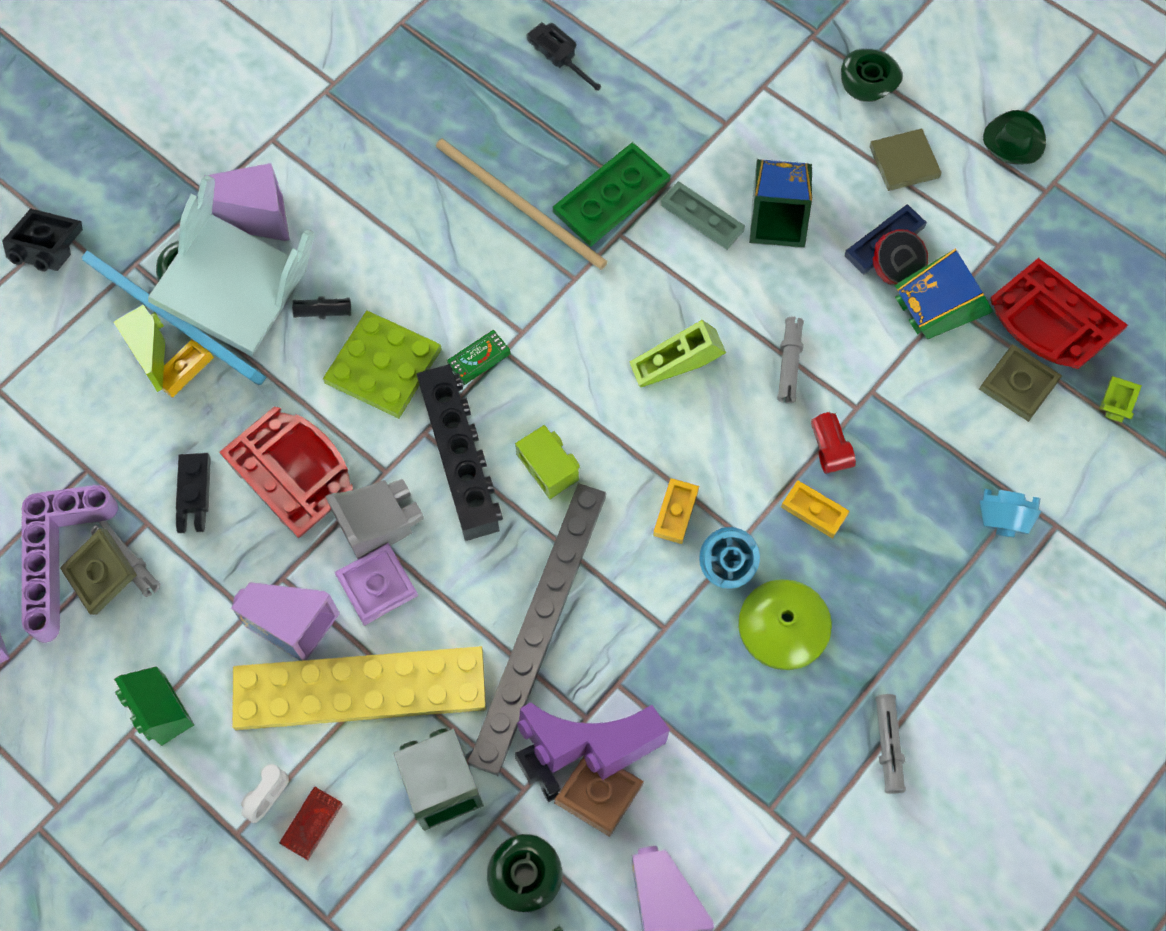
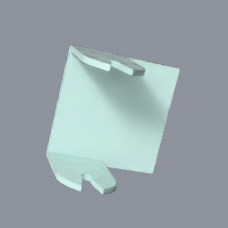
M206 175L201 179L198 199L197 196L191 194L182 213L178 254L148 296V302L252 357L307 269L314 232L306 229L302 234L298 249L293 248L290 255L283 253L212 215L215 179Z

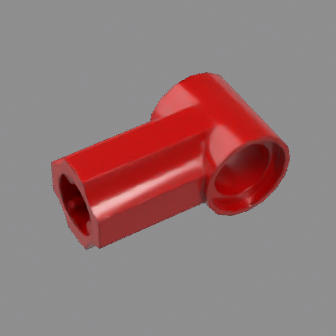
M826 412L813 418L811 426L819 446V461L823 472L828 474L855 467L856 459L853 447L849 441H845L836 413Z

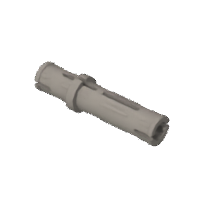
M796 317L785 319L784 340L780 345V350L783 353L777 400L783 402L784 397H786L785 403L796 401L799 357L804 346L801 342L804 320L798 318L797 323H795Z
M107 521L99 522L103 529L108 530L136 572L137 576L132 581L141 590L142 594L145 597L151 596L152 593L148 590L149 588L154 593L157 592L160 588V583L146 569V563L143 559L137 558L109 526ZM97 524L91 530L92 535L100 529Z
M882 694L875 698L882 755L879 756V763L883 765L885 793L898 794L905 792L906 787L904 785L902 766L905 763V755L901 754L895 702L896 696L893 694ZM887 716H888V721H889L890 738H889V731H888Z

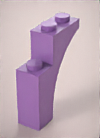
M531 702L520 708L519 722L517 723L522 736L526 740L530 738L536 747L534 751L542 765L547 764L552 773L584 756L589 769L593 773L597 771L602 780L666 744L670 729L653 705L616 721L580 723L553 716Z

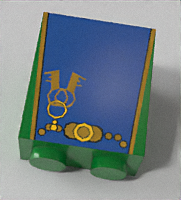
M956 248L895 285L899 292L895 296L903 311L909 309L913 316L909 319L910 324L917 334L922 332L927 339L994 312Z

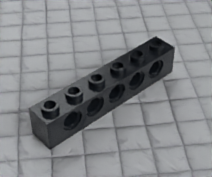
M450 364L416 373L465 541L499 532L498 521L503 520L499 503H492L490 494L495 493L491 477H484L482 468L487 467L482 449L477 451L474 444L475 441H479L475 424L469 425L466 416L471 415L467 398H460L459 391L463 390V385L459 373L453 374ZM442 397H451L448 402L439 401ZM450 422L459 423V425L454 428L446 427L447 424ZM459 447L467 448V451L462 454L454 453ZM467 473L475 474V477L471 480L461 479ZM479 499L483 501V504L479 507L469 506L473 500Z

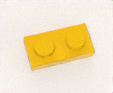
M191 339L164 365L162 390L173 398L214 358L212 354Z
M670 478L653 536L679 544L683 543L699 486Z
M797 480L781 505V508L832 539L850 512Z

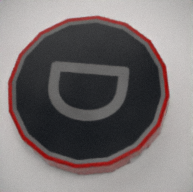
M894 230L883 235L875 245L873 265L877 275L887 284L896 285L928 265V252L925 244L917 234L911 231Z

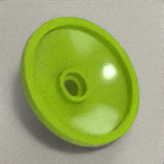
M780 579L758 586L747 596L740 610L738 628L745 648L757 661L774 669L795 670L811 664L823 653L831 636L832 621L826 603L816 591L803 583ZM789 614L793 620L785 622L781 616Z

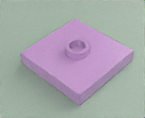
M389 543L334 572L364 626L418 596Z

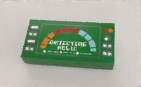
M493 329L449 358L447 364L451 365L452 371L455 374L459 373L461 382L465 385L509 356L511 351Z

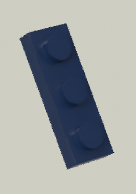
M906 204L848 248L844 256L864 275L874 267V248L877 241L883 235L894 230H908L918 234L925 228L927 222Z

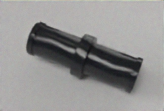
M319 296L315 300H292L293 318L319 316V319H326V316H351L350 298L325 299L324 296Z

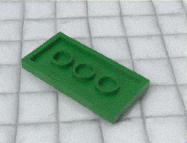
M631 142L552 207L553 213L591 247L668 184L671 175L635 143Z

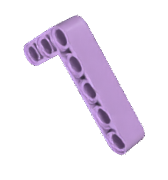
M101 485L34 493L23 501L22 627L29 635L41 643H47L55 639L60 630L59 527L106 521L113 518L118 511L117 501ZM106 499L104 504H102L99 507H96V504L100 500ZM75 503V506L71 510L66 511L67 507L70 504ZM45 507L41 514L36 515L39 509ZM45 535V538L41 542L36 543L37 539L40 536ZM46 563L42 570L36 572L40 564ZM46 591L45 596L41 600L36 601L38 594ZM46 620L44 627L36 630L37 625L41 621Z

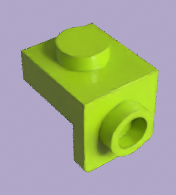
M1111 376L1099 410L1106 412L1105 418L1122 423L1124 418L1132 419L1134 415L1132 411L1142 385Z

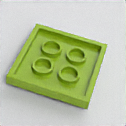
M366 310L326 372L323 381L325 384L400 419L420 386L416 373L430 370L442 350L441 344Z

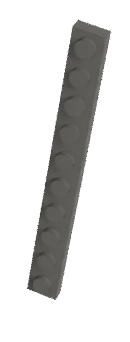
M580 483L577 484L468 761L469 766L497 776L500 774L518 727L520 708L527 704L606 499V492Z

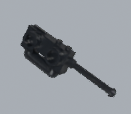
M541 22L527 33V41L537 51L545 55L546 59L552 61L553 65L559 68L564 65L570 67L589 83L595 91L601 89L600 84H597L572 63L571 59L575 57L577 44L554 23L545 25Z

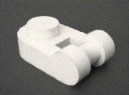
M269 764L262 769V781L254 791H250L242 800L241 814L251 823H256L264 817L289 782L288 775L274 764Z

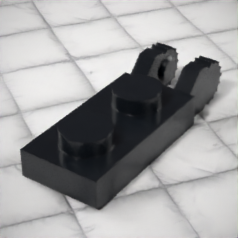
M208 453L178 455L177 512L175 521L177 533L186 532L188 513H195L194 527L196 532L205 531L206 512H208L211 465V458Z

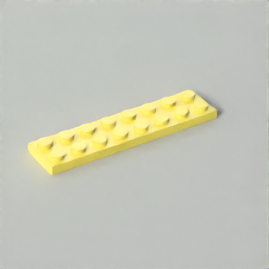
M482 646L233 666L232 728L234 730L486 710Z

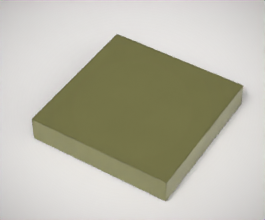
M922 128L870 142L869 147L888 191L938 179L941 176L942 172Z
M1012 344L982 383L979 390L1029 422L1059 382L1062 375Z
M103 528L98 529L60 567L90 615H97L137 576L108 530Z

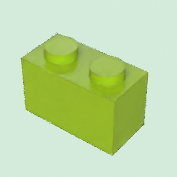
M544 424L516 442L515 448L518 458L550 500L579 481L578 469L580 465L573 454L567 455L563 450V442L555 431L550 432Z

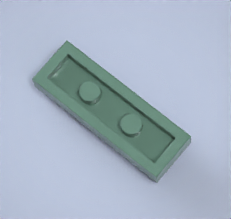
M679 181L661 200L662 207L726 250L744 232V224Z

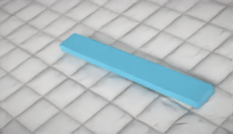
M88 250L81 257L82 261L252 382L262 385L267 378L197 327L149 303V293Z

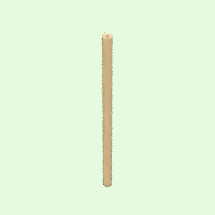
M440 139L437 142L436 148L597 268L602 270L606 266L607 260L444 139Z

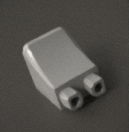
M403 479L390 484L383 480L360 489L332 493L325 496L357 559L387 543L392 546L412 534L410 527L424 519L416 502L402 509L400 508L398 502L411 496Z

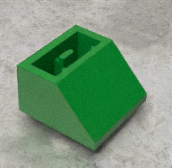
M157 666L119 675L114 679L119 687L115 691L116 696L125 708L128 707L134 715L130 717L132 724L140 734H144L148 741L154 739L163 746L194 726L192 719L166 675Z

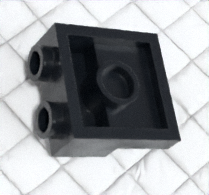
M30 208L2 240L5 256L15 265L27 263L34 265L36 269L43 272L48 269L58 271L71 255L70 245L83 230L82 222Z

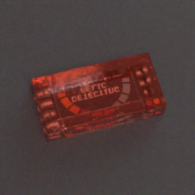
M314 786L279 844L308 861L343 803Z

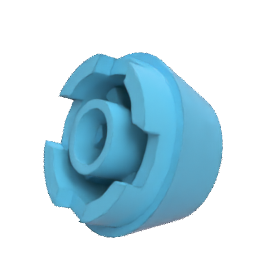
M985 489L983 500H979L983 526L997 529L996 535L1014 538L1015 533L1029 534L1042 512L1039 510L1041 498L1033 497L1032 502L1026 501L1025 494L999 490L998 496H994L990 489Z
M735 527L718 529L706 538L701 547L699 555L700 567L705 577L718 587L732 589L743 586L753 578L759 567L760 552L758 545L753 537L742 529Z

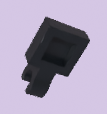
M534 744L516 752L515 759L529 785L539 781L547 802L555 800L561 788L548 765H542L534 751V748H536Z

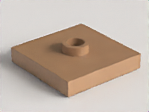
M583 756L555 798L554 803L610 837L643 786L644 781L624 769L602 780L597 771L593 773L589 769Z

